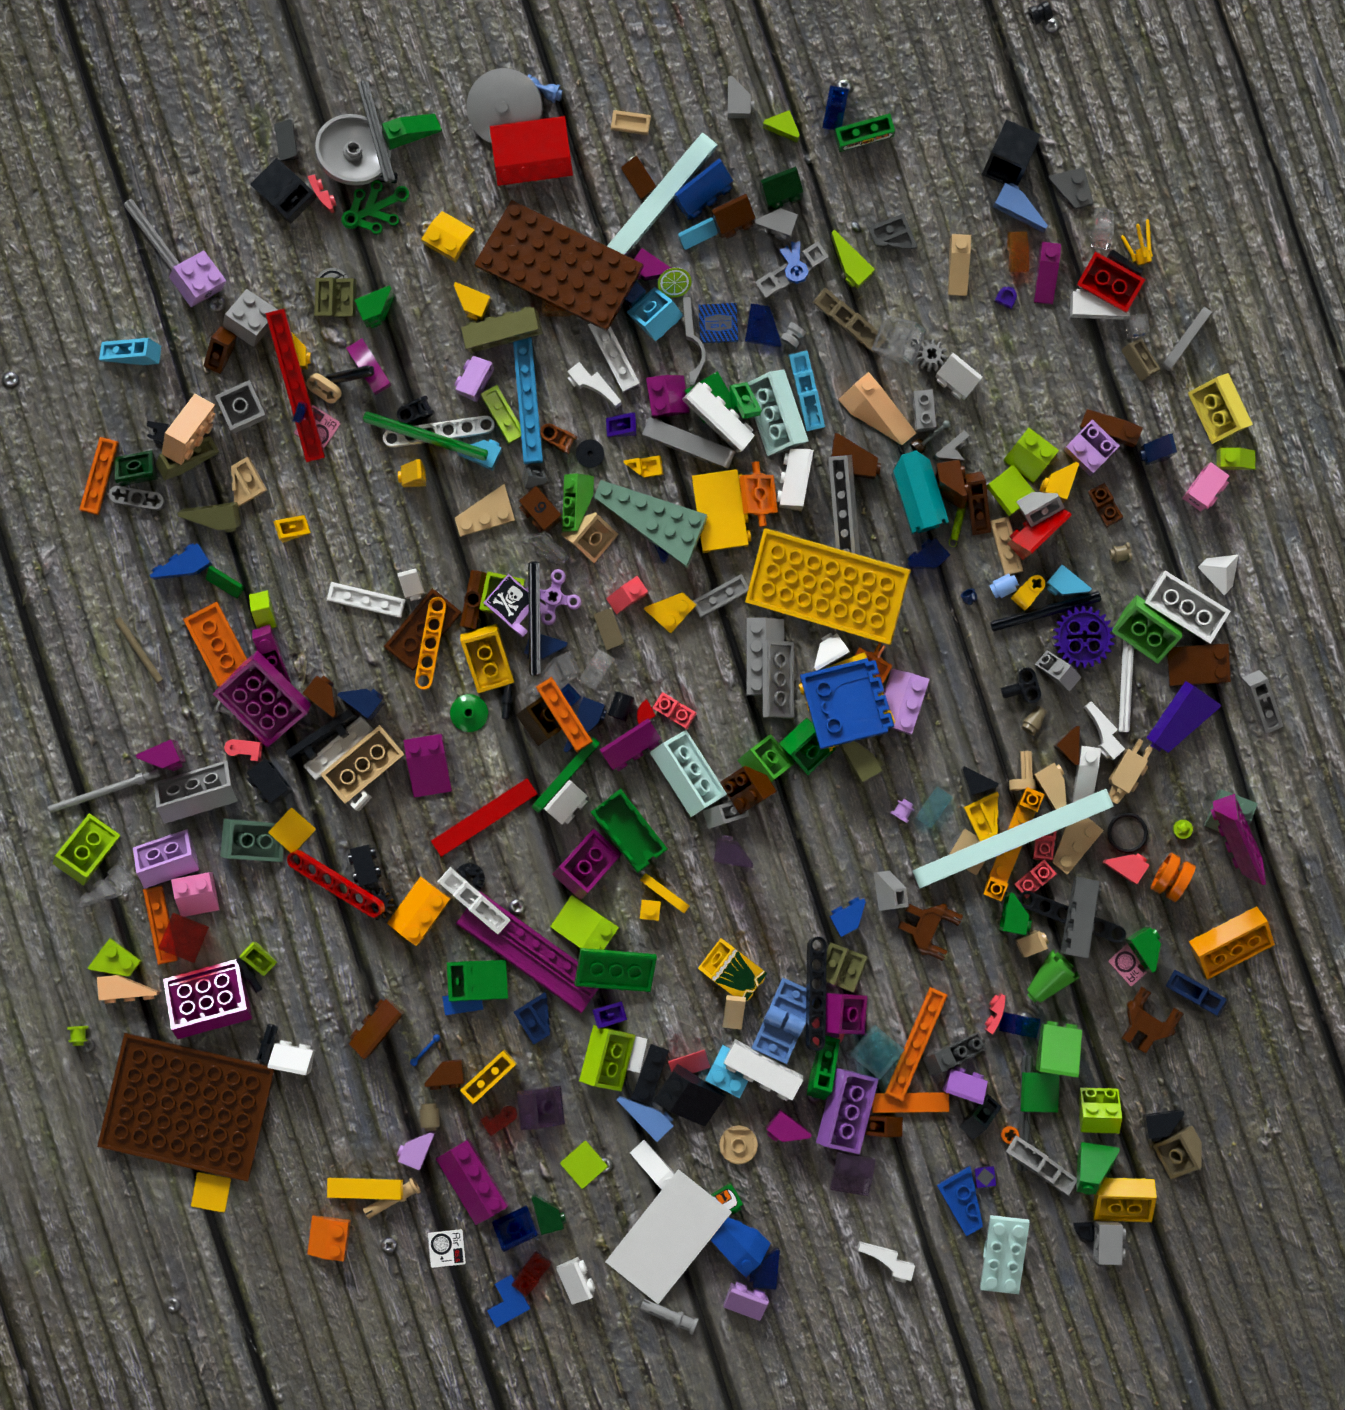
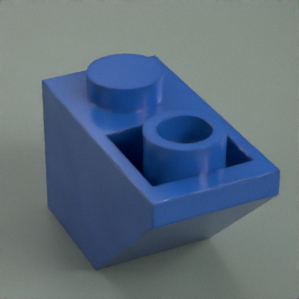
M856 897L848 902L849 906L843 909L840 906L831 911L832 915L829 917L840 937L858 928L866 903L864 898L859 899V897Z

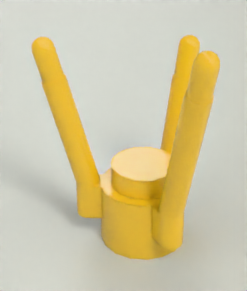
M1146 219L1147 247L1144 246L1140 225L1136 224L1141 247L1135 250L1136 254L1133 252L1125 236H1121L1124 245L1131 255L1132 261L1137 262L1138 266L1152 262L1151 257H1153L1151 251L1149 219Z

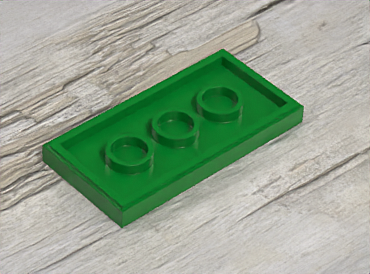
M580 948L574 984L581 987L651 992L657 956L656 954Z

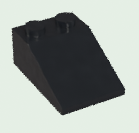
M677 1064L653 1102L675 1115L706 1126L726 1095Z

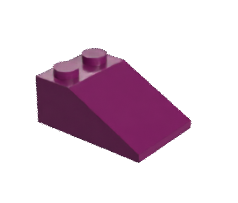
M443 734L403 740L414 798L452 792Z
M593 828L552 875L581 900L622 854Z

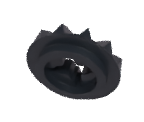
M473 863L461 865L456 872L464 879L466 878V870L470 875L477 874L472 879V884L479 891L485 882L483 870Z

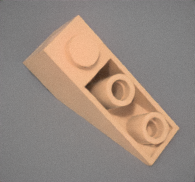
M121 975L97 977L98 999L104 1000L105 1004L116 1003V999L123 998L124 1002L135 1001V997L142 996L143 1000L155 999L154 995L160 994V991Z

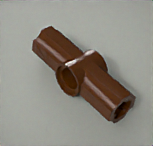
M471 570L467 593L464 597L465 602L460 627L476 630L487 575L485 572ZM472 595L479 597V601L475 605L469 603V597Z

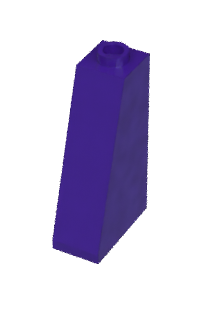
M1185 681L1147 736V739L1152 742L1150 746L1159 752L1163 749L1169 753L1221 707V704Z

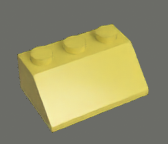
M1229 373L1218 376L1188 392L1212 444L1253 425Z

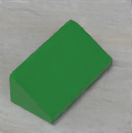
M209 566L206 580L238 599L245 586L215 567Z

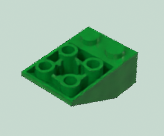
M506 960L447 962L449 1002L508 999Z

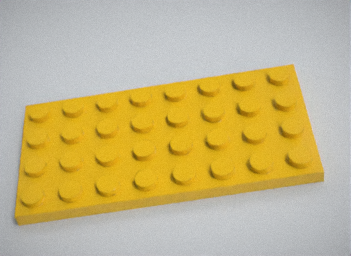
M764 528L745 602L890 645L893 640L911 570Z

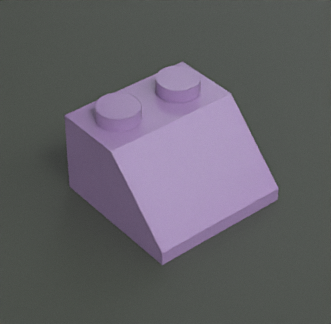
M473 356L471 360L468 359L463 367L465 372L462 377L459 376L454 386H456L455 390L457 393L477 403L480 394L483 392L494 371L492 362Z

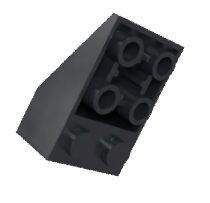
M278 158L250 184L290 224L317 198L314 191Z

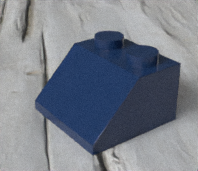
M368 689L339 692L337 695L371 721L386 703L382 700L384 696L374 689L371 691Z

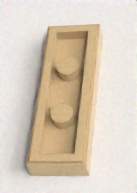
M1009 516L990 521L1004 575L1023 572L1020 557L1007 544L1011 540L1009 536L1013 533Z

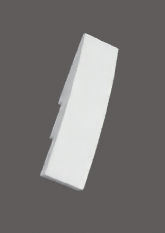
M451 867L438 880V883L495 933L499 934L509 923L510 919Z

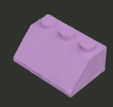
M891 669L885 692L883 693V695H886L889 708L895 719L894 727L890 729L908 735L913 733L930 679L913 673Z
M188 829L133 847L136 874L144 889L199 870L197 855Z

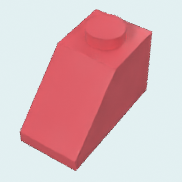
M636 576L607 597L606 600L617 615L646 596L648 590L639 577Z
M1138 853L1137 855L1131 854L1105 859L1102 862L1133 884H1138L1150 866L1146 863L1147 859Z

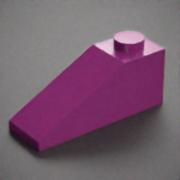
M1042 242L1039 247L1034 303L1053 305L1061 244Z

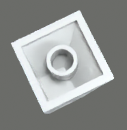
M829 633L821 638L823 642L819 644L813 672L831 665L850 652L838 634L832 635V633Z

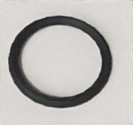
M1122 813L1114 817L1110 822L1107 831L1108 840L1117 851L1134 853L1146 843L1148 829L1143 819L1138 815ZM1122 817H1133L1143 827V840L1133 849L1120 848L1112 839V827Z

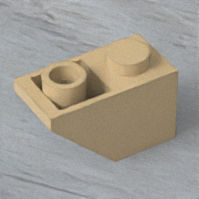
M1037 930L1015 939L1018 949L1024 958L1048 949L1046 944H1049L1045 933Z

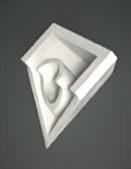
M1239 554L1206 558L1198 566L1223 595L1233 587Z

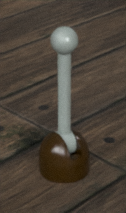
M944 421L943 425L926 439L914 440L910 443L911 449L913 451L917 450L922 454L926 450V443L944 428L950 427V422Z

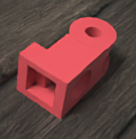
M235 739L226 742L224 749L228 755L234 757L250 755L251 761L261 762L262 742Z

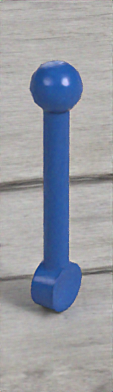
M438 1034L434 1035L433 1040L416 1058L411 1059L410 1064L416 1066L418 1060L435 1042L440 1041V1036Z

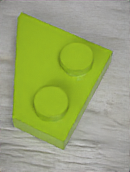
M109 938L88 966V969L130 977L141 963V960L112 938Z

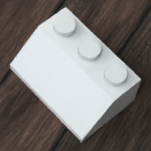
M790 449L789 454L785 453L783 464L787 465L786 472H782L780 483H783L782 491L778 490L776 501L780 502L779 507L802 511L814 450Z

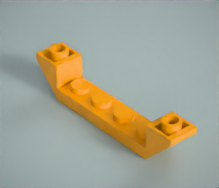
M1026 787L1007 830L1033 820L1045 794ZM1022 846L996 856L986 882L984 895L1002 901L1008 887L1007 882Z

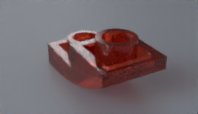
M535 1251L513 1281L512 1286L525 1296H528L539 1283L541 1276L550 1267L551 1262Z

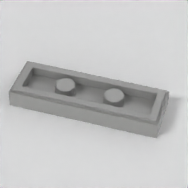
M740 574L693 600L697 604L695 609L699 617L703 618L745 595L748 592L749 586L743 575Z

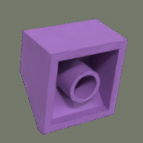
M955 1066L954 1069L950 1068L942 1090L983 1105L988 1083L987 1080L983 1079L984 1075L975 1072L972 1075L965 1073L966 1069Z

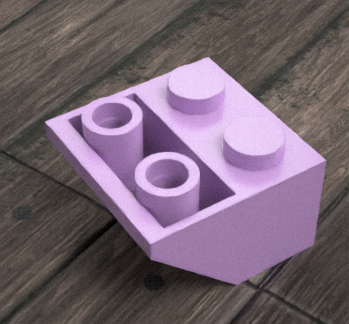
M1091 420L1063 451L1075 462H1078L1079 466L1091 476L1120 445L1094 420Z
M736 1282V1284L731 1283L723 1307L760 1321L769 1300L768 1296L765 1295L766 1292L756 1288L752 1291L747 1288V1285Z

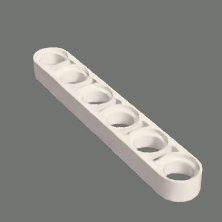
M478 416L414 427L424 430L432 428L436 434L456 439L489 434L494 430L495 423L490 416ZM483 420L491 421V428L488 430L482 429L481 422ZM466 422L471 423L473 426L472 431L468 433L462 430V425ZM451 425L454 428V432L451 435H445L443 433L445 426ZM387 430L383 435L384 443L391 448L427 443L418 439L408 441L405 435ZM391 433L397 435V441L393 444L388 443L386 440L387 436Z

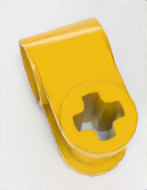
M1040 575L1031 576L1010 599L1025 611L1044 589L1045 579ZM1032 580H1039L1040 582L1038 583V585L1040 587L1033 588Z

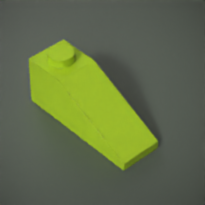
M833 230L831 238L844 276L846 277L845 281L851 287L855 286L859 289L874 274L875 269L837 231Z

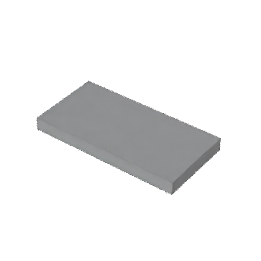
M762 640L763 717L794 719V642Z

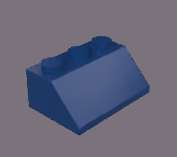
M720 158L674 194L675 204L688 220L692 217L694 219L703 212L702 209L707 205L709 207L717 202L718 196L721 194L726 195L732 190L733 179Z

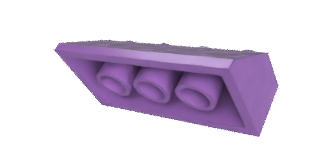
M836 1068L832 1093L827 1097L816 1143L825 1147L860 1154L878 1078Z

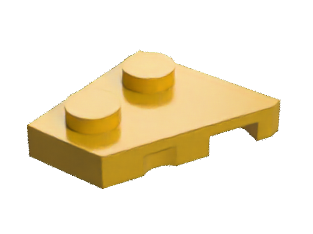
M681 592L646 606L644 610L668 632L672 633L697 604L685 593Z

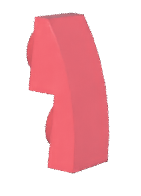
M315 174L308 176L312 189L319 201L330 213H334V206H337L334 195H330L328 190L322 191L324 190L321 179L317 180Z
M663 692L653 706L654 710L685 729H688L697 714Z
M1057 831L1035 840L1033 859L1053 861Z
M1043 859L1014 883V886L1020 893L1024 891L1034 893L1057 873ZM1025 894L1023 896L1027 899L1031 895Z
M1001 993L998 996L995 995L989 1003L991 1005L989 1009L995 1015L988 1017L985 1022V1030L992 1035L997 1029L1004 1011L1005 995Z

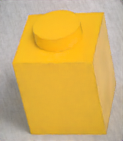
M642 899L640 919L659 921L661 901Z

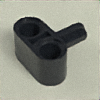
M1029 667L1020 670L1017 674L1016 684L1001 688L1003 698L1021 694L1023 701L1027 704L1038 702L1041 698V690L1035 671ZM1023 672L1030 673L1031 680L1029 682H1025L1022 679ZM1029 690L1035 691V700L1028 699L1027 692Z

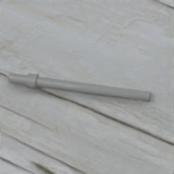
M158 769L145 774L142 772L136 774L133 778L50 805L48 808L50 813L136 784H145L148 780L160 777Z

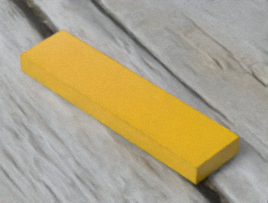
M327 1178V1198L402 1200L403 1180Z

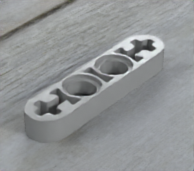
M1205 306L1202 308L1161 365L1167 371L1171 370L1212 311Z

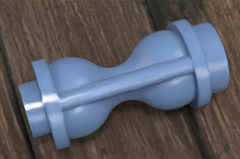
M530 74L528 75L537 86L539 92L547 100L554 104L556 100L560 101L563 90L560 89L561 85L548 84L544 86L537 78L532 77Z

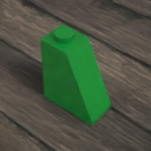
M1081 1142L1077 1155L1076 1192L1096 1195L1115 1164L1120 1148Z

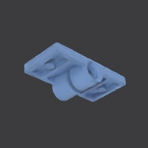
M782 977L751 1047L752 1049L787 1064L806 1023L805 987Z

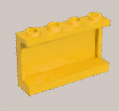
M737 469L692 476L696 511L708 516L700 535L703 553L741 546L748 547V542H751L750 530H746L745 524L749 523L748 514H743L739 476H742V474H738Z

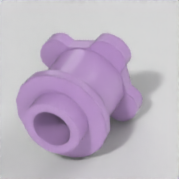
M905 799L902 802L898 800L897 807L890 814L908 823L909 820L907 818L914 811L912 808L913 804Z

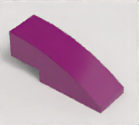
M363 338L346 348L358 367L367 365L374 367V375L365 377L375 395L392 386Z

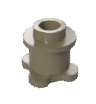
M1126 542L1123 546L1116 547L1113 545L1112 549L1109 550L1110 559L1115 564H1118L1119 561H1132L1129 542Z

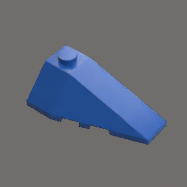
M730 1217L725 1220L710 1239L745 1277L761 1264L771 1244L757 1229L746 1226L741 1221Z

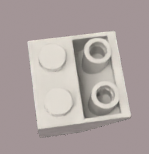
M576 1257L557 1266V1272L571 1304L593 1298L596 1288L592 1278L588 1279L586 1276L588 1269L584 1260L580 1261L579 1257Z

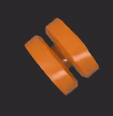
M1170 853L1158 869L1151 884V890L1159 894L1166 890L1167 899L1173 902L1178 901L1191 881L1196 866L1188 861L1180 865L1181 858L1174 853Z

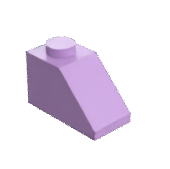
M431 1131L406 1142L404 1146L401 1145L397 1153L399 1157L398 1162L420 1170L436 1132Z

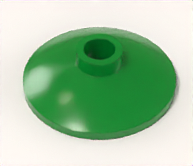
M465 694L453 702L450 709V718L454 726L459 730L475 732L485 725L488 719V708L480 697L473 694ZM467 709L472 710L471 716L465 715Z

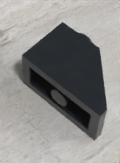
M987 1094L983 1105L977 1104L964 1119L960 1128L974 1140L988 1128L1002 1106Z
M1178 1109L1143 1114L1146 1138L1151 1139L1152 1142L1163 1141V1137H1168L1185 1115L1184 1110Z

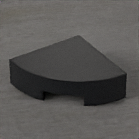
M1073 1222L1076 1233L1082 1239L1094 1242L1093 1222Z

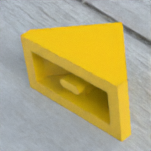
M305 515L273 521L279 540L283 543L311 533Z

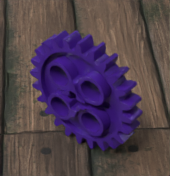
M1084 606L1081 607L1080 611L1077 607H1074V613L1072 614L1070 610L1066 611L1068 617L1061 615L1060 618L1063 622L1057 621L1056 625L1059 628L1053 629L1057 633L1056 636L1052 637V639L1057 640L1053 647L1060 648L1056 653H1063L1064 655L1061 659L1068 658V664L1074 661L1076 668L1080 663H1082L1083 668H1086L1087 663H1089L1090 667H1093L1094 661L1100 664V657L1107 659L1105 652H1112L1108 646L1115 644L1110 641V639L1115 637V635L1110 634L1114 627L1108 628L1107 625L1110 624L1111 620L1105 622L1106 614L1100 617L1099 609L1093 613L1092 607H1089L1088 611L1085 610ZM1092 622L1097 625L1098 629L1096 632L1089 630V623ZM1070 623L1078 625L1077 633L1070 631ZM1084 632L1085 636L1100 635L1101 638H1088L1083 642L1082 638L1067 639V636H1080ZM1092 641L1098 645V650L1095 652L1089 649V643ZM1071 642H1076L1079 645L1077 652L1071 651Z

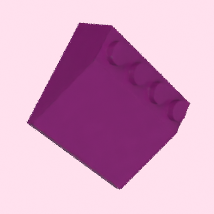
M258 650L244 661L213 693L267 748L304 717L311 706V703Z
M1235 794L1213 801L1211 813L1214 820H1218L1220 823L1218 829L1221 836H1225L1227 839L1225 844L1228 852H1232L1234 855L1232 860L1235 868H1239L1242 875L1261 885H1265L1266 877L1263 857Z
M237 959L163 979L171 1030L177 1039L252 1019L249 999L241 968L236 962Z

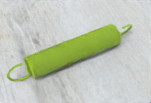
M966 507L965 509L957 508L950 537L952 540L958 541Z

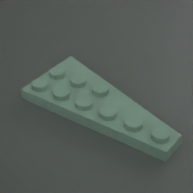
M600 480L594 499L619 516L625 523L635 528L636 531L657 547L667 552L673 559L675 558L685 568H688L708 518L707 514Z

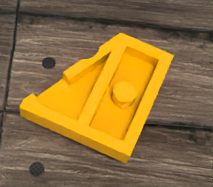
M998 792L963 807L979 842L998 834Z

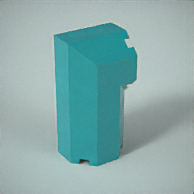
M917 450L901 455L891 475L895 488L898 490L911 535L915 534L916 530L918 533L936 529L940 527L939 524L942 522L944 525L948 524V516L930 459Z

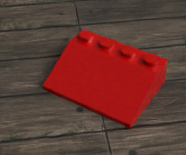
M565 116L489 126L498 186L573 176Z

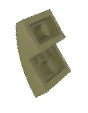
M315 278L314 316L356 317V303L354 299H356L357 279Z
M830 942L826 958V982L855 993L869 957Z

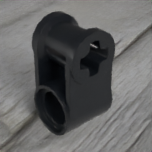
M422 396L411 403L401 406L397 411L398 421L411 425L434 415V410H431L428 404V397ZM409 412L411 417L408 420H403L401 414Z

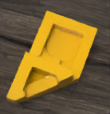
M660 455L623 460L625 465L644 478L664 475Z

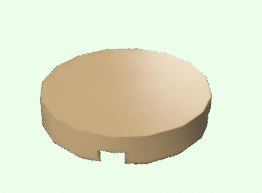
M737 1125L725 1130L720 1138L719 1146L721 1154L727 1161L739 1165L749 1162L755 1156L758 1143L753 1131L745 1126Z

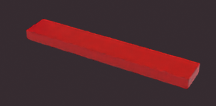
M526 778L431 840V842L442 857L538 793L529 779Z

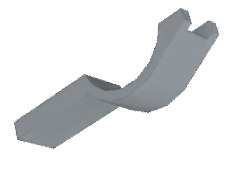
M684 297L683 308L686 340L695 343L702 356L700 364L696 369L689 372L690 386L696 384L705 365L706 352L703 343L693 332L691 297Z

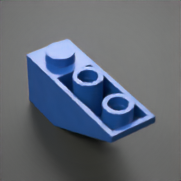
M192 543L184 548L185 552L182 554H175L168 559L169 562L164 566L161 564L152 570L153 573L149 576L155 580L198 575L211 566L212 562L198 543L195 545Z

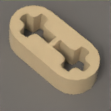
M315 373L307 379L306 385L308 389L326 402L335 403L341 397V389L321 374Z

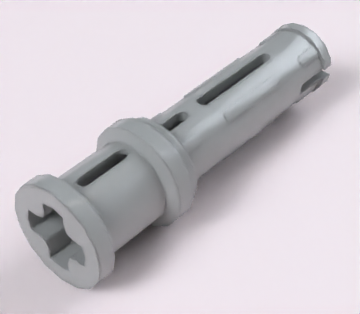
M645 1298L639 1309L673 1324L676 1329L679 1327L688 1331L690 1335L693 1334L699 1320L698 1318L693 1319L684 1315L682 1311L677 1313Z

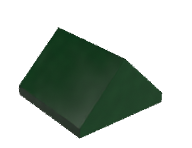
M152 450L115 457V482L119 486L158 479Z

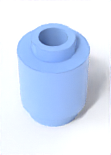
M1010 574L994 580L993 584L989 586L997 599L1017 591L1016 587L1019 586L1015 575L1010 576Z

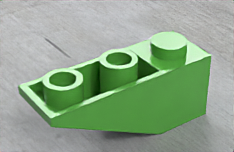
M579 473L564 475L562 532L578 531L593 497L594 476Z

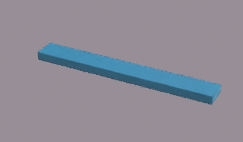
M532 337L513 342L523 462L524 464L543 463L533 345Z

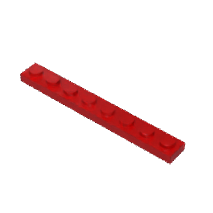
M284 308L265 313L305 460L310 462L325 458L286 310Z

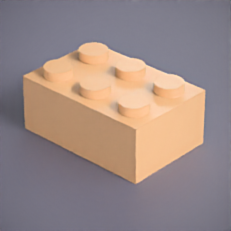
M194 394L165 432L162 455L180 465L185 460H189L194 452L193 449L201 445L205 433L209 434L213 427L212 421L215 417V413H213L215 404Z

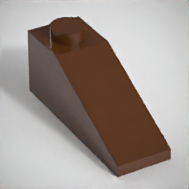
M1089 409L1086 410L1080 425L1081 428H1084L1091 420H1094L1114 441L1130 448L1136 446L1143 427L1129 421Z
M982 471L966 474L964 481L969 487L967 507L972 535L991 533L986 479Z

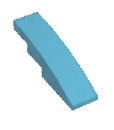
M808 351L788 354L806 431L824 428L822 409Z

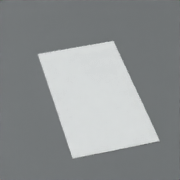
M678 1169L605 1262L659 1304L732 1212Z

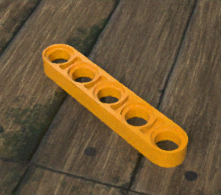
M440 597L432 598L428 605L415 676V684L421 690L429 689L433 683L447 608L446 602ZM435 601L443 603V608L440 611L433 610L432 604ZM433 619L438 620L440 623L439 628L436 630L429 628V622ZM429 638H433L436 641V646L433 649H428L425 645L426 640ZM425 657H430L433 661L432 666L429 668H425L422 665V660ZM421 676L429 678V684L425 687L420 686L418 683Z

